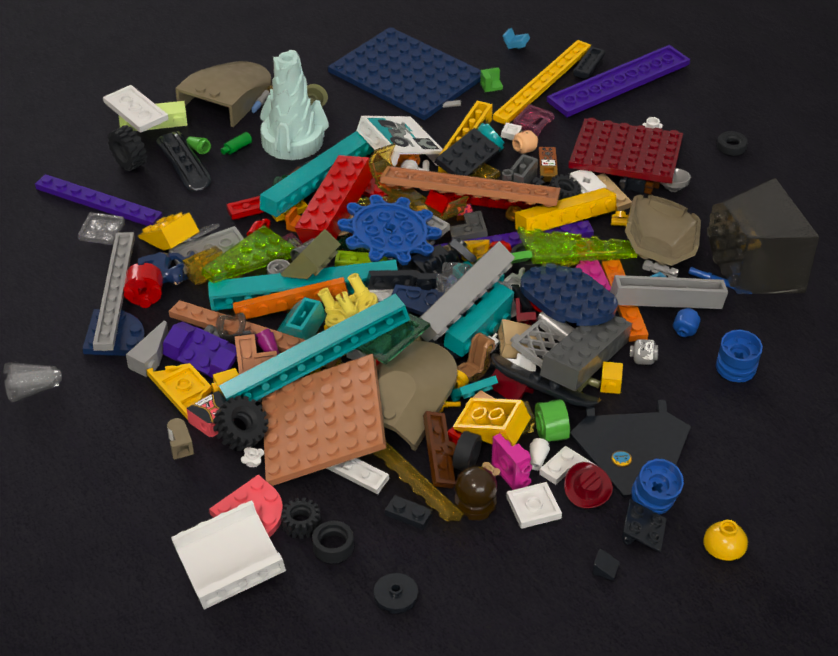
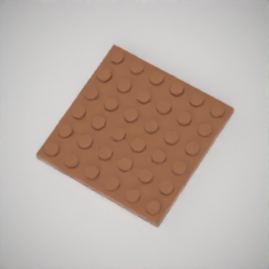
M373 353L299 378L262 398V411H266L267 414L264 419H268L269 422L266 425L268 430L264 436L266 481L271 486L386 448L376 359Z

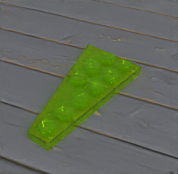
M263 225L204 266L201 275L212 283H216L266 267L271 261L276 259H291L290 252L296 247Z
M518 226L517 233L526 251H532L533 257L531 261L533 264L637 258L638 255L635 253L630 241L610 238L608 241L600 240L597 236H591V239L581 238V234L553 231L550 234L541 232V229L535 228L534 231H527L525 227Z

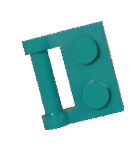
M495 375L452 390L450 397L453 402H456L461 397L465 399L474 396L475 392L480 390L483 392L493 389L492 385L498 383L497 377Z

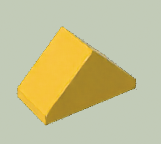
M489 240L464 241L467 244L466 248L477 259L481 258L490 246Z

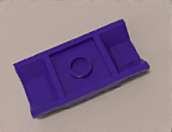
M183 321L174 324L163 341L164 356L181 364L190 363L198 372L213 378V374L231 369L237 359L235 345Z

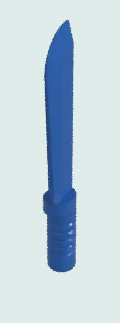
M693 267L689 269L688 274L702 279L724 280L727 287L752 294V290L746 285Z

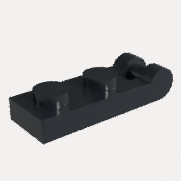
M417 270L369 271L365 285L368 290L394 289L396 284L417 287V273L420 272Z

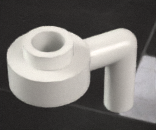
M405 160L402 162L401 168L429 171V161L424 160L423 167L419 168L414 160Z

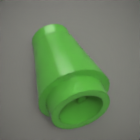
M192 136L187 138L186 141L190 147L199 154H206L210 151L211 143L207 138Z

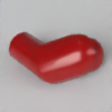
M265 218L254 222L247 232V236L250 239H254L257 233L267 231L271 225L270 220Z

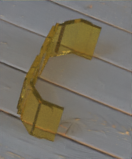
M393 143L375 149L374 154H372L369 160L372 176L375 178L377 187L397 201L400 197H406L410 200V209L414 211L430 210L433 215L442 220L464 212L468 196L450 202L446 211L440 213L426 205L425 201L427 198L413 188L406 189L400 185L386 186L385 183H380L381 175L386 167H393L391 155L396 144Z

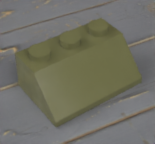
M324 229L281 275L283 277L308 279L312 274L316 276L338 253L336 249L341 244Z

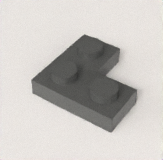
M481 211L463 214L465 224L451 226L449 230L451 239L454 238L455 240L457 238L469 240L488 236Z

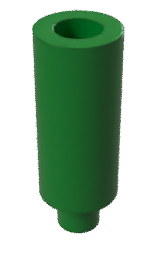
M245 132L226 142L224 147L221 148V153L223 155L226 153L232 154L252 143L250 134Z

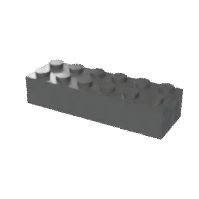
M614 316L610 321L599 325L576 327L544 355L540 376L576 391L603 366V361L607 362L628 343L632 323L623 317Z

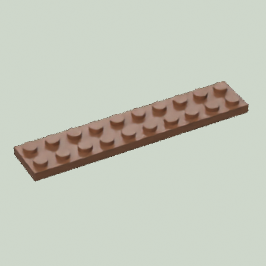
M387 166L380 178V183H385L386 186L400 185L406 189L416 187L422 191H429L431 189L437 190L439 193L470 194L476 198L486 196L492 200L507 199L509 202L524 201L530 205L540 203L546 207L557 206L561 189Z

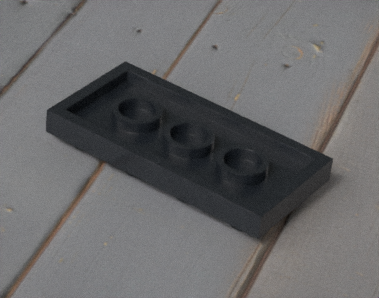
M473 128L440 154L434 163L448 174L470 176L499 152L500 147L480 131Z

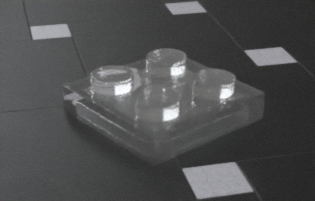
M90 212L78 233V240L113 245L116 233L120 232L124 224V217Z

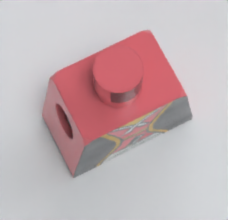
M218 390L186 408L188 422L209 437H214L219 433L218 431L214 432L213 427L216 424L213 423V419L216 417L214 416L215 413L226 402L220 391Z

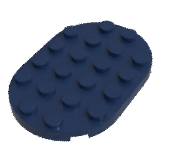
M548 263L546 266L531 267L521 277L520 290L522 294L546 315L556 321L577 323V326L599 325L614 318L617 311L618 302L615 295L591 276L584 273L580 268L557 266L556 264Z

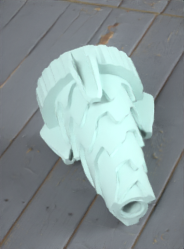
M289 50L288 52L281 53L279 57H273V89H270V95H268L260 115L263 121L261 125L262 147L269 155L279 159L295 160L307 158L320 150V147L323 145L324 131L329 127V122L320 101L316 100L311 105L307 93V81L302 71L300 58L296 51Z

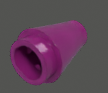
M270 329L263 330L255 335L257 338L256 342L264 352L277 351V355L280 354L274 333Z

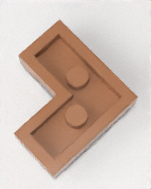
M255 334L235 336L239 375L277 355V351L257 353Z

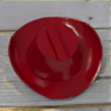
M579 462L573 465L565 477L564 488L568 499L574 505L581 508H593L602 505L610 498L613 491L612 482L607 473L597 465L589 462Z

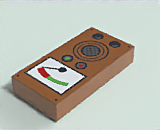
M539 147V166H557L556 147Z

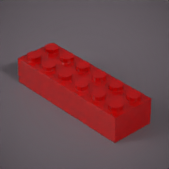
M338 155L294 227L301 243L311 238H316L324 229L337 239L341 232L337 225L338 220L349 218L351 214L347 211V205L352 202L358 203L375 174L369 157Z

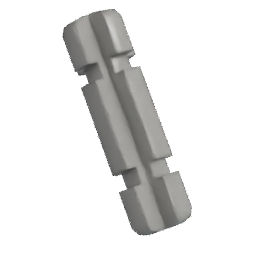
M648 259L643 263V269L650 272L652 270V273L655 274L661 272L671 278L678 277L679 270L672 267L670 269L669 266L660 265L657 262L654 264L653 261Z

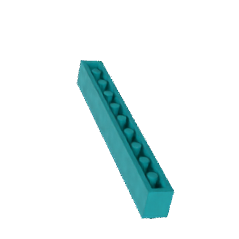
M357 131L260 194V210L278 217L318 190L338 155L366 157L375 150Z
M396 260L328 267L323 268L316 276L312 274L308 279L283 277L281 273L209 281L210 306L212 311L231 309L234 302L344 277L348 294H354V289L347 279L351 274L358 273L365 285L369 271L398 270Z
M395 293L219 385V388L226 401L236 396H241V399L247 396L249 397L248 401L252 399L257 401L409 321L410 317L407 309Z

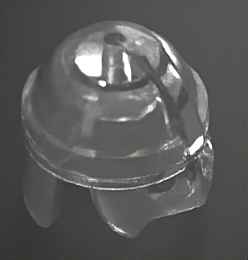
M458 262L443 263L442 275L434 270L438 291L446 292L471 266Z

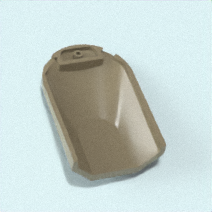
M637 195L631 203L625 233L635 253L641 258H650L656 260L660 265L672 266L696 255L700 240V218L695 213L689 214L687 212L688 208L671 200L649 195L648 198Z
M427 341L406 342L391 349L377 366L384 427L398 433L414 451L417 450L426 435L423 414L426 411L440 412L457 382L456 362L445 348Z

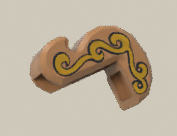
M480 332L472 338L467 362L457 366V370L467 375L469 382L479 380L488 370L491 363L490 352L495 349V341Z

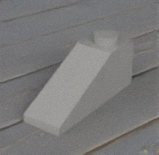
M166 321L160 323L126 354L129 369L145 377L148 376L147 369L153 368V371L157 369L163 355V341L168 335Z

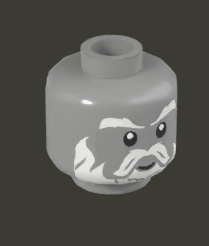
M637 339L634 346H630V357H634L636 364L652 365L655 360H658V345H655L653 340Z

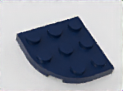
M94 309L82 348L83 354L126 356L132 348L145 338L142 323L132 314L121 310L114 350L94 351L93 341L100 309Z

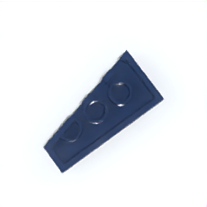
M396 284L391 295L396 293L408 311L422 316L445 292H438L436 289H431V291L422 290L420 287ZM465 311L461 316L465 317L467 311Z

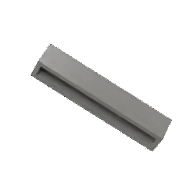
M623 275L614 276L610 290L615 295L618 305L722 309L728 294L724 280Z

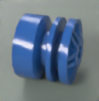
M732 330L726 333L721 340L716 361L718 373L723 378L737 383L752 379L757 372L763 346L761 340L755 334L745 330Z
M665 459L648 461L641 468L631 489L633 501L659 515L666 513L675 503L684 485L680 469Z

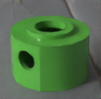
M558 399L536 403L535 423L539 438L548 442L567 440L570 435V424L563 400Z

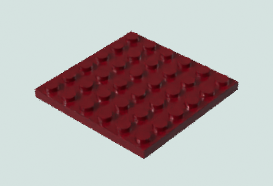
M595 118L584 119L568 168L672 184L683 133L676 130L666 131L661 128H646L643 125L632 126L628 123H613L609 120L599 121Z

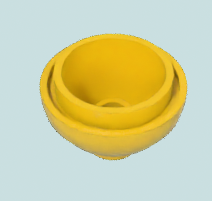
M724 520L711 525L707 529L703 543L706 550L712 556L728 561L736 560L745 554L748 539L743 529L734 521Z

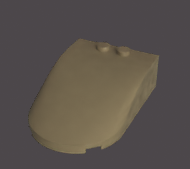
M237 61L199 70L188 76L175 89L177 102L184 101L185 106L194 97L229 107L231 126L234 127L252 109L257 98L265 90H270L272 83L271 75L265 67L253 62Z

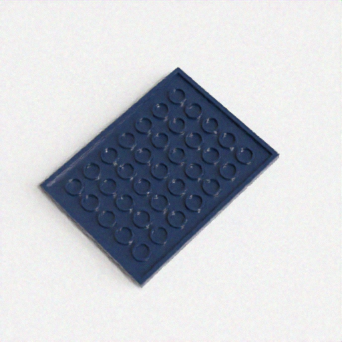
M391 27L328 66V72L422 120H426L442 109L445 102L455 100L478 84L481 78V70Z

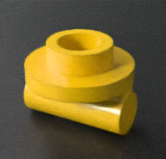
M616 211L615 214H612L611 225L626 226L628 219L626 212Z

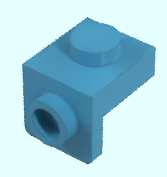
M509 28L503 34L504 42L508 49H521L530 40L528 33L515 36L512 28Z

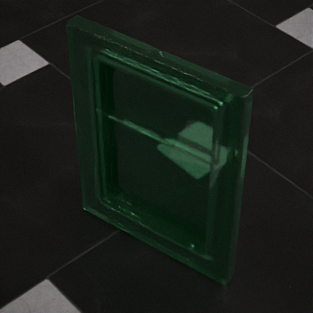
M408 313L409 321L357 347L356 350L366 355L373 353L374 359L387 364L431 325L429 322Z

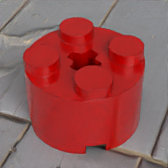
M137 263L130 266L125 275L124 297L133 304L140 305L142 308H148L156 303L162 295L163 277L160 269L150 263H144V265H138Z

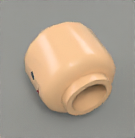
M526 130L514 136L512 145L518 153L526 154L536 149L538 138L532 131Z

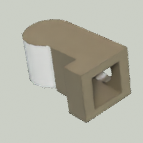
M179 418L170 420L167 428L169 439L171 440L170 446L173 459L193 455V444L185 422Z

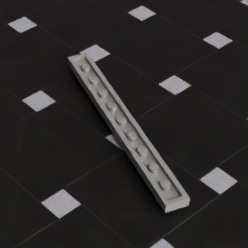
M134 232L116 233L93 341L94 351L114 350L124 298L125 275L130 266L135 240Z

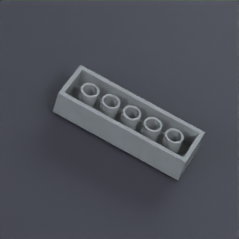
M500 241L497 242L411 327L425 341L429 342L431 339L436 341L490 286L500 279L501 275L513 266L510 262L515 257Z

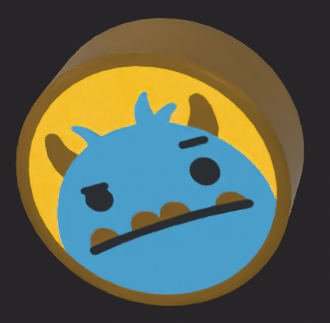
M616 451L612 454L611 460L616 466L626 467L631 464L632 457L628 452Z

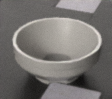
M675 168L672 184L660 183L669 191L676 192L689 184L691 176L687 171Z

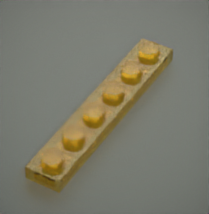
M387 442L385 449L373 452L375 456L382 458L386 462L388 468L396 471L402 481L409 483L416 494L425 498L426 504L435 508L442 519L446 521H460L463 513Z

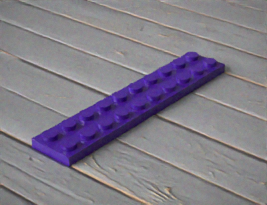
M667 45L547 96V102L563 115L569 117L690 64V59L672 46Z

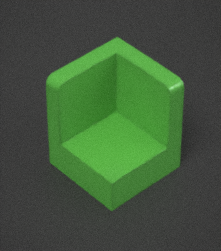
M499 68L481 70L480 84L485 92L503 89Z

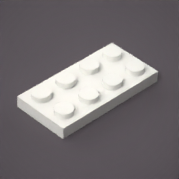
M132 85L103 97V101L107 106L140 133L168 120L167 113Z

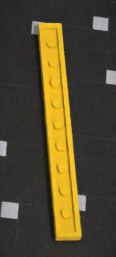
M579 40L573 43L493 114V120L504 125L510 123L587 53L591 45Z

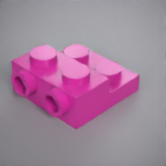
M500 433L493 436L491 465L494 468H499L500 475L513 490L529 486L531 483L529 475L532 469L529 452L524 450L519 443L512 446Z

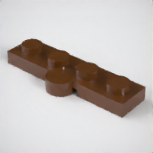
M426 411L423 414L433 486L453 488L455 477L452 458L456 445L449 441L445 413Z

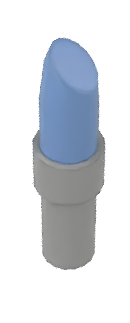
M265 90L255 101L252 107L253 113L265 103L268 95H270L268 90Z

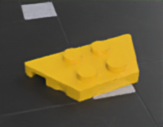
M190 363L179 366H165V370L153 372V368L147 369L148 377L186 419H188L186 408L206 398L212 392L211 385Z

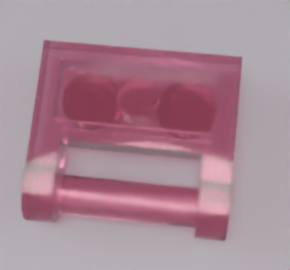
M529 104L513 120V124L520 125L522 130H530L536 136H539L541 130L548 123L552 122L555 116L550 111ZM540 117L543 118L537 126L534 125Z

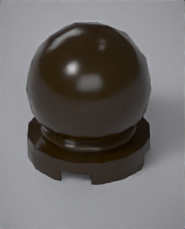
M474 465L464 469L458 475L455 482L456 511L459 514L461 512L463 515L468 516L469 520L486 519L491 512L496 510V478L491 471L484 467Z

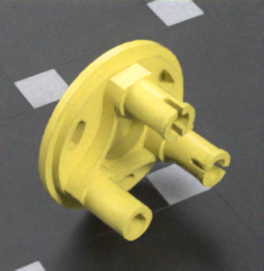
M353 273L347 278L354 289V294L348 296V293L344 291L342 292V298L339 293L336 296L338 302L333 299L329 288H323L319 291L318 296L323 302L324 310L327 313L325 323L328 328L378 303L377 295L371 293L365 287L358 273Z

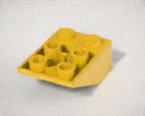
M182 212L157 220L153 226L145 227L142 229L143 233L138 235V237L164 251L175 247L200 231L190 213L182 214Z

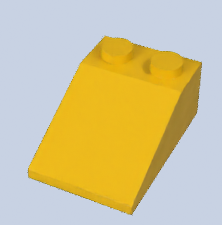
M470 398L453 428L462 433L469 431L481 435L482 441L493 444V436L500 433L505 440H508L514 446L531 417L522 400Z

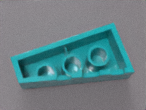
M499 282L492 285L493 289L489 293L485 292L481 296L482 300L477 305L473 304L467 311L466 316H461L445 332L444 346L463 357L469 352L474 335L479 332L486 336L495 334L500 327L502 319L511 320L514 291Z

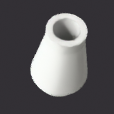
M536 438L530 443V463L533 470H540L550 450L548 441L541 438Z

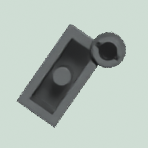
M522 154L511 170H503L502 181L530 184L537 176L538 159Z

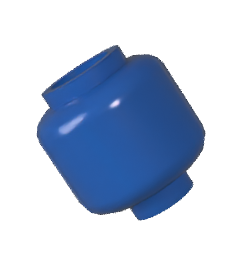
M691 308L682 309L676 315L673 328L681 337L693 336L696 334L701 322L700 316Z

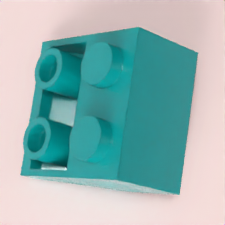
M306 297L301 299L292 307L277 331L304 340L313 337L327 316L321 301Z

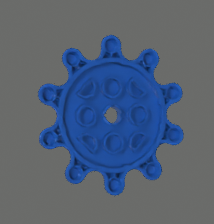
M371 195L369 198L371 204L368 206H361L353 202L349 203L347 211L353 218L340 219L337 222L338 228L341 231L353 234V236L346 239L347 248L351 250L357 248L369 250L368 256L371 262H379L383 257H394L399 264L407 265L411 261V253L430 256L434 251V247L428 244L426 240H437L442 235L441 229L426 224L433 217V213L427 209L421 211L410 209V200L406 197L398 198L395 203H387L380 195Z

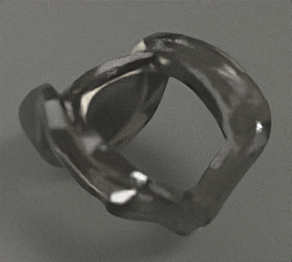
M237 313L235 316H219L216 321L217 333L220 338L236 346L235 336H243V330L246 326L245 314ZM239 320L238 331L234 334H226L224 332V321Z

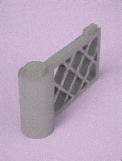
M543 311L538 315L537 322L521 335L516 334L510 340L513 348L540 368L542 367L543 360L537 357V355L544 357L548 352L545 347L553 348L558 344L554 340L560 342L575 329L566 322L562 323L552 319ZM538 327L542 328L546 332L539 331ZM530 336H536L537 340L531 339ZM542 338H548L549 342L543 341ZM520 343L527 344L528 347H524ZM533 345L539 346L540 349H534Z

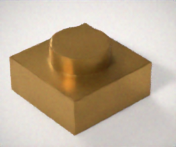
M540 166V176H544V182H551L552 177L558 175L557 166Z

